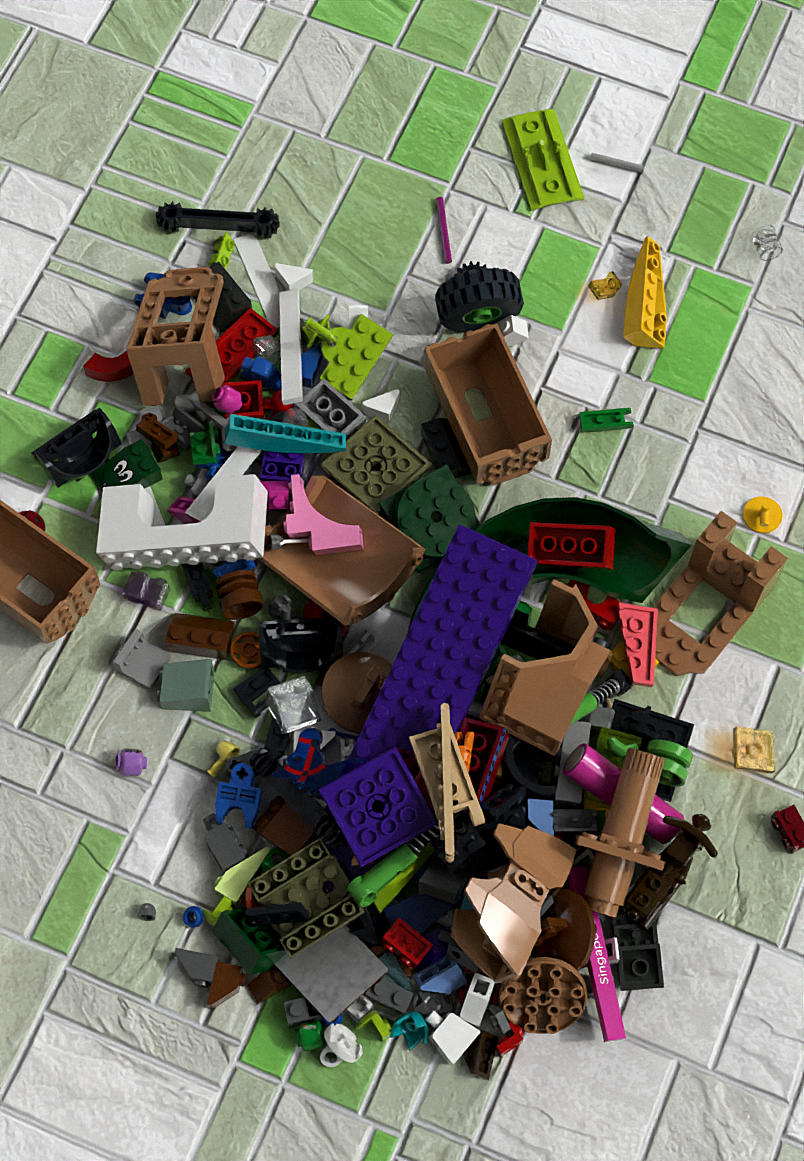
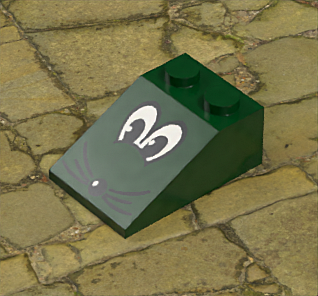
M142 439L123 448L92 474L102 492L103 487L141 484L145 489L163 480L158 464Z

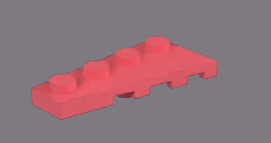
M618 603L617 610L631 684L652 687L654 685L658 609Z

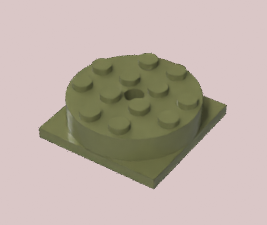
M374 415L346 441L345 451L333 452L320 464V468L334 479L343 490L378 515L383 512L378 503L415 483L432 467V464L377 415Z

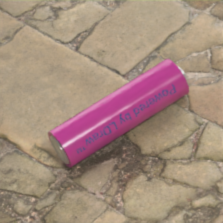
M580 744L565 762L563 773L611 807L621 769L587 744ZM655 794L645 832L659 843L667 844L679 833L681 828L665 824L663 817L671 816L684 820V815Z

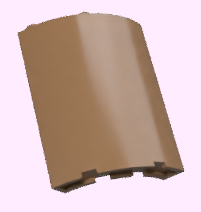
M324 475L311 476L304 490L312 507L331 521L345 525H359L362 529L364 550L316 555L313 550H310L309 542L283 544V547L279 550H270L268 545L269 534L280 535L283 540L291 539L284 532L283 525L284 521H286V515L294 514L289 509L279 518V523L274 526L269 524L265 527L263 558L258 559L345 626L358 623L376 612L385 603L393 600L395 594L404 585L416 566L422 562L426 549Z

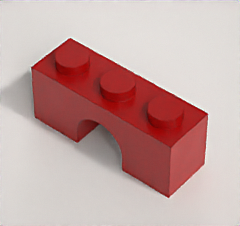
M570 579L567 586L573 588L575 584L577 585L597 625L602 629L612 631L619 620L617 604L622 602L608 595L602 603H592L587 598L590 585Z

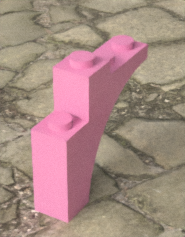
M291 475V482H289L288 486L289 492L293 496V501H290V510L294 514L286 515V521L283 523L284 532L291 539L311 537L309 538V548L316 555L364 550L363 534L360 526L340 524L321 515L308 501L300 475Z

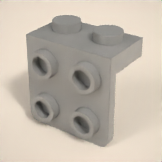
M135 629L133 633H129L126 637L123 648L115 653L113 663L116 670L147 688H151L158 679L160 670L163 671L164 664L169 663L171 660V655L146 641L143 632Z

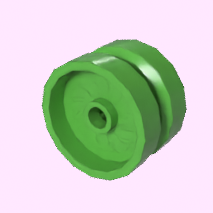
M649 741L646 752L665 758L659 783L672 787L683 786L688 775L686 769L690 767L692 762V752L671 741Z

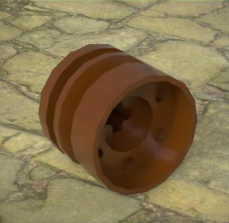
M237 570L229 572L216 580L215 587L218 598L221 599L219 603L224 618L230 620L244 619L257 614L263 609V601L260 591H258L259 586L253 571Z

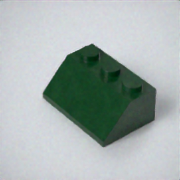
M246 907L221 912L212 932L250 975L261 973L264 970L267 971L287 954L280 942L282 937L271 925L255 926L246 915Z

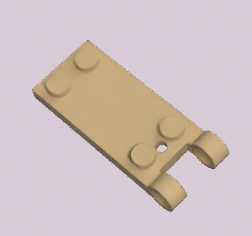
M450 724L453 801L458 802V805H453V813L468 809L473 826H478L485 823V818ZM437 729L411 736L409 741L440 829V827H444V819H440L439 806L444 805L443 798H439V785H443V777H438V764H442V757H438L437 744H442L441 737H437Z

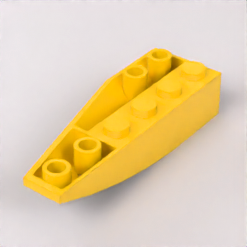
M647 236L638 254L628 288L623 337L634 346L662 349L665 348L667 313L660 245Z

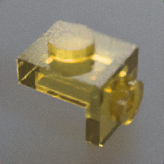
M611 271L606 278L591 281L588 287L596 299L601 300L614 297L621 288L622 283L614 271Z

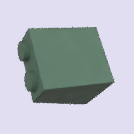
M202 659L165 663L163 671L160 670L159 683H162L161 690L157 691V702H160L161 709L211 712L215 675L212 660Z

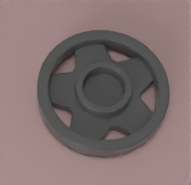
M420 989L414 997L413 1011L419 1012L423 1016H428L433 1010L438 1015L448 1012L453 1013L454 1003L451 994L430 993ZM445 995L449 999L450 1004L444 1001ZM420 997L422 1003L416 1007L417 999Z

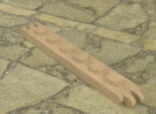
M443 703L441 705V723H437V737H441L442 744H437L438 757H442V764H438V777H443V785H439V798H443L444 805L439 806L440 819H444V827H440V840H445V860L451 863L454 861L450 710L449 705Z

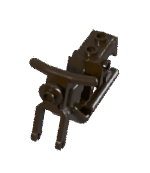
M694 814L692 816V824L686 820L671 816L663 817L665 824L681 828L673 842L659 854L661 856L660 860L665 862L664 868L659 870L650 866L646 867L644 873L640 875L634 887L626 896L624 906L619 905L618 909L620 914L624 915L627 912L631 919L639 921L641 923L639 928L642 930H648L682 884H686L685 879L691 867L693 855L698 849L702 851L705 847L712 858L717 857L718 852L708 836L702 832L711 829L710 820L707 816Z

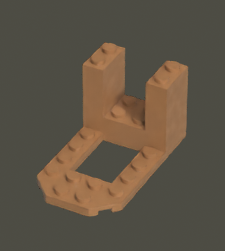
M208 267L172 269L164 273L165 277L159 280L154 278L148 282L126 348L143 406L162 405L169 383L165 366L190 365L200 402H213L212 395L218 387H222L225 378L211 327L224 283L223 277L218 273H212V270ZM198 296L191 322L157 324L166 297Z
M723 511L718 513L698 537L688 566L653 606V608L658 609L655 658L660 662V665L675 676H683L690 673L704 674L773 590L788 559L771 546L759 562H757L733 545L730 541L738 522ZM702 580H704L733 601L734 604L706 639L699 643L669 620Z

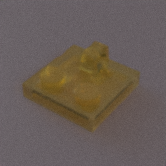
M739 726L733 728L732 756H734V768L774 773V732Z

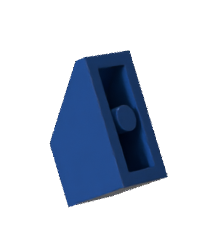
M321 346L301 354L302 386L312 388L323 358Z

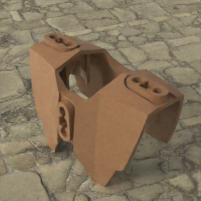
M497 824L493 836L510 859L509 864L499 871L485 874L486 879L471 878L464 892L474 909H455L451 937L495 983H503V981L508 979L511 982H515L520 977L542 931L540 924L541 906L547 894L552 895L554 898L563 887L574 864L573 860L577 849L546 832L530 826L522 830Z

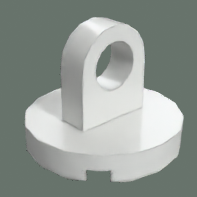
M332 1023L325 1029L324 1038L327 1043L320 1052V1060L323 1065L335 1067L343 1060L353 1063L362 1056L361 1044L357 1045L355 1034L342 1024L334 1025ZM333 1052L337 1057L330 1059L325 1054Z

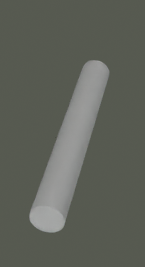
M591 153L590 160L643 173L645 168L644 165L596 153Z

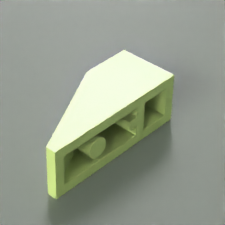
M268 846L227 870L223 876L220 875L214 884L216 895L221 898L224 896L228 897L238 907L245 897L248 883L257 878L261 863L269 854L271 848Z

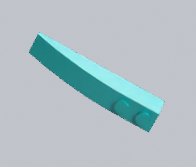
M230 414L225 428V444L282 453L342 452L346 450V434Z

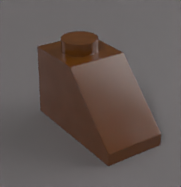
M222 962L216 963L207 1001L208 1009L216 1008L239 993L240 986L244 987L246 974H244L242 966Z

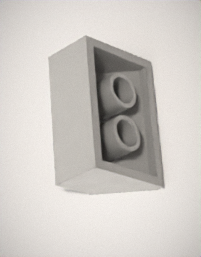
M322 379L303 397V402L296 404L322 430L346 434V440L366 423L365 415L325 379Z

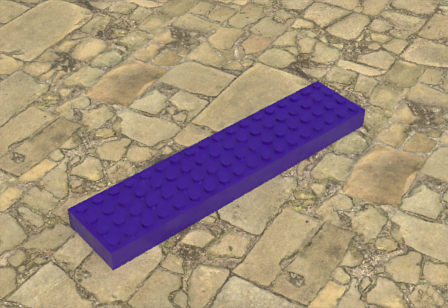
M458 525L340 777L395 746L397 749H406L413 753L409 737L437 729V723H441V705L443 703L449 705L450 724L454 736L455 732H459L538 564L536 559L465 526ZM401 752L403 758L410 757L409 755ZM415 766L410 770L413 776L415 774ZM374 800L372 808L375 811H381L384 808V802ZM326 805L325 810L333 817L328 806ZM316 835L310 844L320 837ZM346 840L337 850L330 848L351 882L355 878L364 875L385 858L379 857L376 859V863L366 864L363 867L360 865L352 866L351 860L355 855ZM328 881L324 884L323 888L332 892L334 885L331 881Z

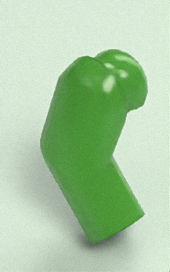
M615 737L607 740L608 749L618 757L626 756L628 748L638 750L636 742L624 745Z

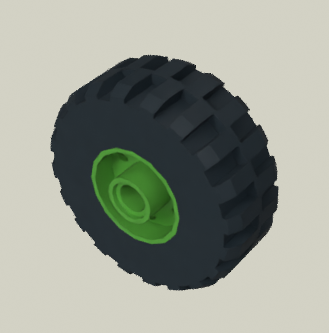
M481 268L457 274V276L451 277L445 283H442L435 294L440 323L448 330L455 332L475 331L487 324H495L510 315L516 317L520 314L524 305L520 282L517 276L507 269Z

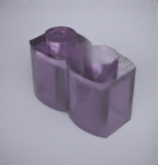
M137 571L131 572L122 593L123 597L129 601L161 611L170 587L167 581L162 578H149L145 572Z

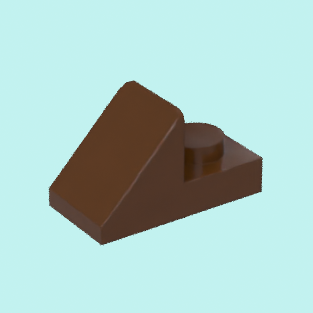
M276 967L269 972L264 970L247 986L257 1004H260L293 984Z

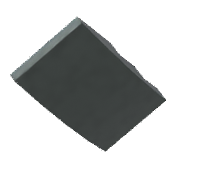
M617 912L616 917H611L613 938H617L620 960L617 964L620 991L664 988L657 924L654 920L648 930L644 931L639 928L641 923L631 919L627 912L624 915Z

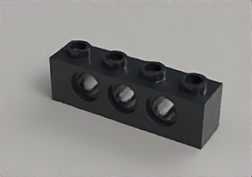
M517 620L510 621L500 642L537 660L568 655L575 648L573 644Z

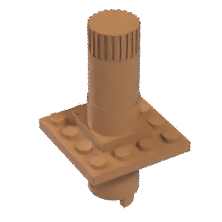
M628 748L602 832H599L598 838L584 831L574 835V843L596 850L584 894L588 895L586 902L590 905L592 911L611 917L617 916L619 905L624 906L636 863L659 870L664 868L665 862L660 860L661 856L643 850L642 842L665 758Z

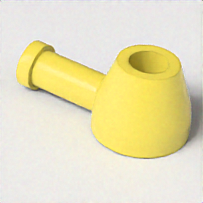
M227 741L219 743L216 751L220 758L207 771L213 778L216 777V774L231 757L239 755L240 748L237 745Z

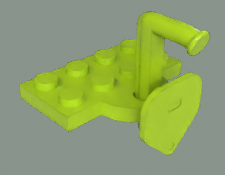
M328 314L321 324L310 317L306 321L305 327L315 331V334L309 341L307 348L310 349L316 340L320 339L322 341V353L330 362L321 375L320 380L325 379L337 391L352 400L394 334L363 314L359 316L351 330L345 327H335L331 330L325 328L330 319Z

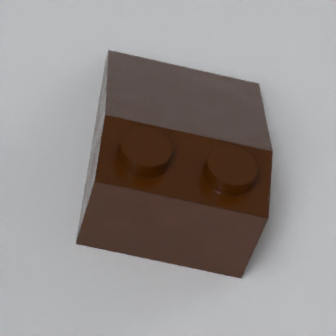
M279 795L269 803L266 811L258 817L255 825L252 827L267 842L290 856L309 845L317 835Z

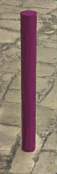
M437 197L436 204L444 261L446 264L452 262L444 201L443 197Z

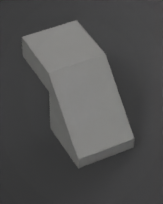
M597 706L596 710L579 719V721L591 723L590 734L595 735L596 729L610 731L615 711L611 708Z

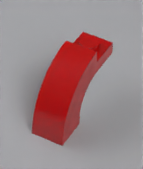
M127 350L113 358L103 357L95 352L83 365L86 376L103 382L119 381L134 374Z

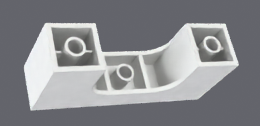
M255 474L217 477L214 507L206 519L192 524L153 526L155 500L141 484L103 487L96 553L113 570H122L123 568L140 569L145 566L158 568L161 565L178 566L185 563L196 565L199 562H235L239 559L252 561L256 560V558H263L268 491Z

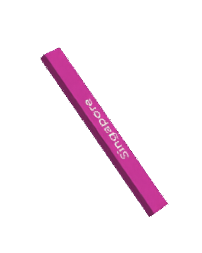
M588 866L571 868L568 875L570 890L580 894L586 900L588 895L584 894L589 878ZM592 911L597 932L587 967L604 1042L626 1039L600 919L598 912Z

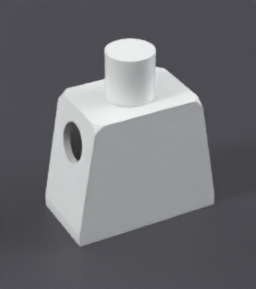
M433 1010L425 1018V1021L433 1027L428 1034V1038L448 1064H454L480 1033L478 1029L451 1012L441 1017Z

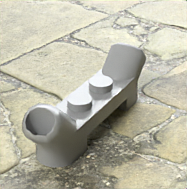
M196 389L190 394L177 395L175 397V407L179 406L187 413H194L199 421L205 422L207 425L213 423V429H217L221 435V447L224 450L234 451L238 447L225 444V428L229 417L227 419L223 418L209 407L207 401L200 402Z

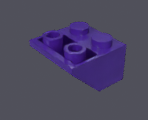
M264 451L260 480L291 482V475L298 474L302 478L305 453Z

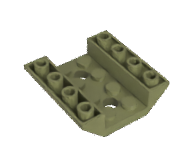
M318 838L248 883L257 901L263 903L264 906L301 902L308 911V921L275 924L282 936L280 942L290 959L365 913L363 907L357 903L347 890L351 881L342 865L321 838ZM331 881L334 885V890L327 894L323 886L326 882Z

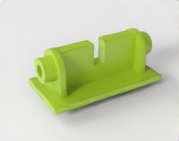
M225 232L224 236L221 235L216 239L213 251L218 254H212L208 263L209 267L219 261L225 270L227 269L235 244L227 232Z

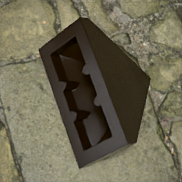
M481 1030L479 1035L464 1051L462 1055L471 1074L489 1080L498 1036Z

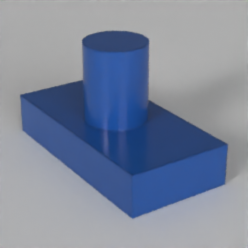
M239 559L235 562L226 561L214 569L213 573L218 579L229 572L251 570L256 565L253 560L249 561L246 559Z

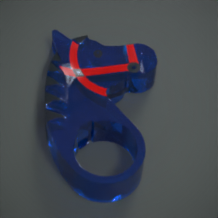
M307 728L300 733L295 751L287 758H283L282 769L274 772L272 775L274 777L286 778L298 790L324 801L318 789L343 776L345 769L351 763H366L370 760L356 757L330 765L326 764L323 751L320 749L323 741L321 730Z

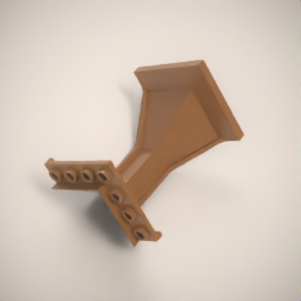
M555 579L553 580L535 629L575 645L573 651L568 655L529 662H521L504 654L499 662L479 716L480 719L490 724L504 727L508 733L553 756L557 754L589 687L597 674H599L598 677H603L613 656L611 650L592 641L598 625L576 584L571 588Z

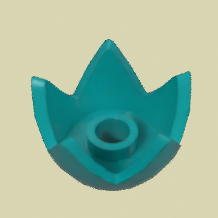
M416 1011L400 1015L394 1021L390 1038L404 1034L409 1051L418 1045L422 1039L423 1043L427 1045L428 1026L423 1015Z

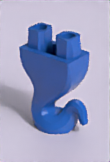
M259 356L256 357V360L245 357L241 367L240 379L245 381L261 380L262 389L282 390L281 374L271 362Z

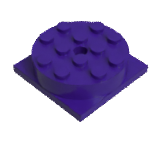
M396 746L318 789L361 867L438 825L436 818ZM374 800L384 802V808L381 811H375L372 808Z

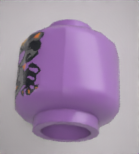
M124 748L120 753H117L116 770H119L121 775L139 776L142 773V769H146L147 757H143L140 749Z

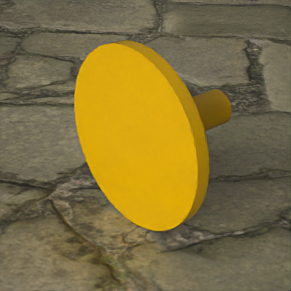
M755 497L749 500L744 507V522L755 532H773L782 522L783 513L781 507L771 498Z

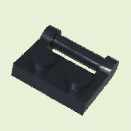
M261 668L233 689L255 719L261 715L262 711L281 697L285 698L289 695L286 688L269 668ZM272 687L277 689L276 692L257 706L252 703Z

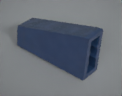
M418 893L385 908L384 911L391 927L400 917L422 935L463 900L464 897L461 893L456 903L452 904L426 894L420 896Z

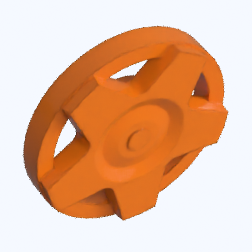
M244 632L233 640L230 651L233 661L238 666L246 669L261 666L259 641L256 642L253 639V636L259 638V633ZM243 638V643L236 644L240 639ZM234 653L240 655L239 660L235 657Z

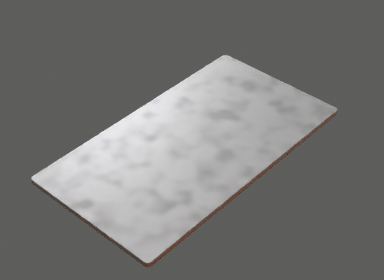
M275 924L271 925L273 929L280 935ZM346 925L294 958L290 959L288 954H286L274 964L329 1023L333 1022L389 971L357 936L350 933V929Z

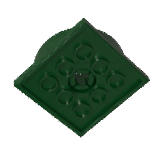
M447 464L378 503L390 524L426 549L422 562L415 568L417 573L443 559L459 524L473 531L481 525L476 517L471 497L457 483ZM432 512L437 515L440 514L437 522L431 519Z

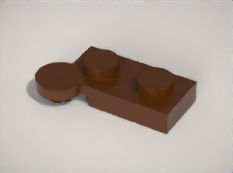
M144 414L142 421L136 425L137 432L164 450L178 441V434L157 421L155 414Z

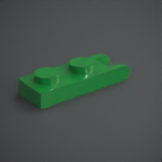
M631 408L580 412L581 432L633 428V422H625L624 415L632 413Z

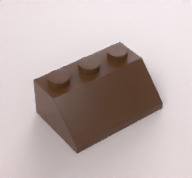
M175 613L168 626L165 641L167 651L228 660L235 621Z

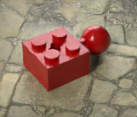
M261 380L222 383V386L228 385L241 393L242 406L237 412L235 411L232 414L264 419V409H273L276 413L282 410L285 411V414H288L295 405V403L283 405L282 390L276 391L269 398H263ZM224 413V418L227 419L230 414Z

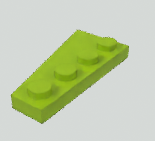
M431 842L427 844V848L421 849V853L415 854L418 859L378 892L377 898L372 903L376 911L381 913L434 853L435 849Z

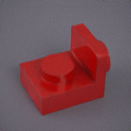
M512 1021L508 1023L511 1028L509 1032L512 1036L506 1035L498 1041L499 1045L496 1047V1052L500 1058L523 1042L522 1036L524 1033L518 1024L514 1025Z

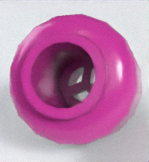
M228 385L218 387L212 395L214 407L226 414L237 412L242 406L241 393Z

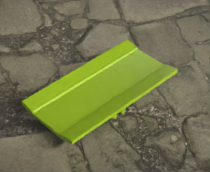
M544 109L515 115L502 120L531 211L563 202L584 200V195L554 109Z

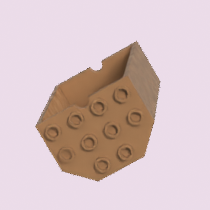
M497 323L487 324L475 331H467L460 339L449 337L443 342L432 343L424 348L425 371L476 484H483L485 481L488 482V485L494 486L532 472L536 469L535 465L539 461L545 462L549 458L552 438ZM469 389L480 390L486 399L493 417L476 422L465 399V393Z
M0 500V610L49 644L65 636L67 632H71L76 626L78 619L88 613L89 607L100 586L96 569ZM30 574L53 591L54 599L48 605H39L16 587Z

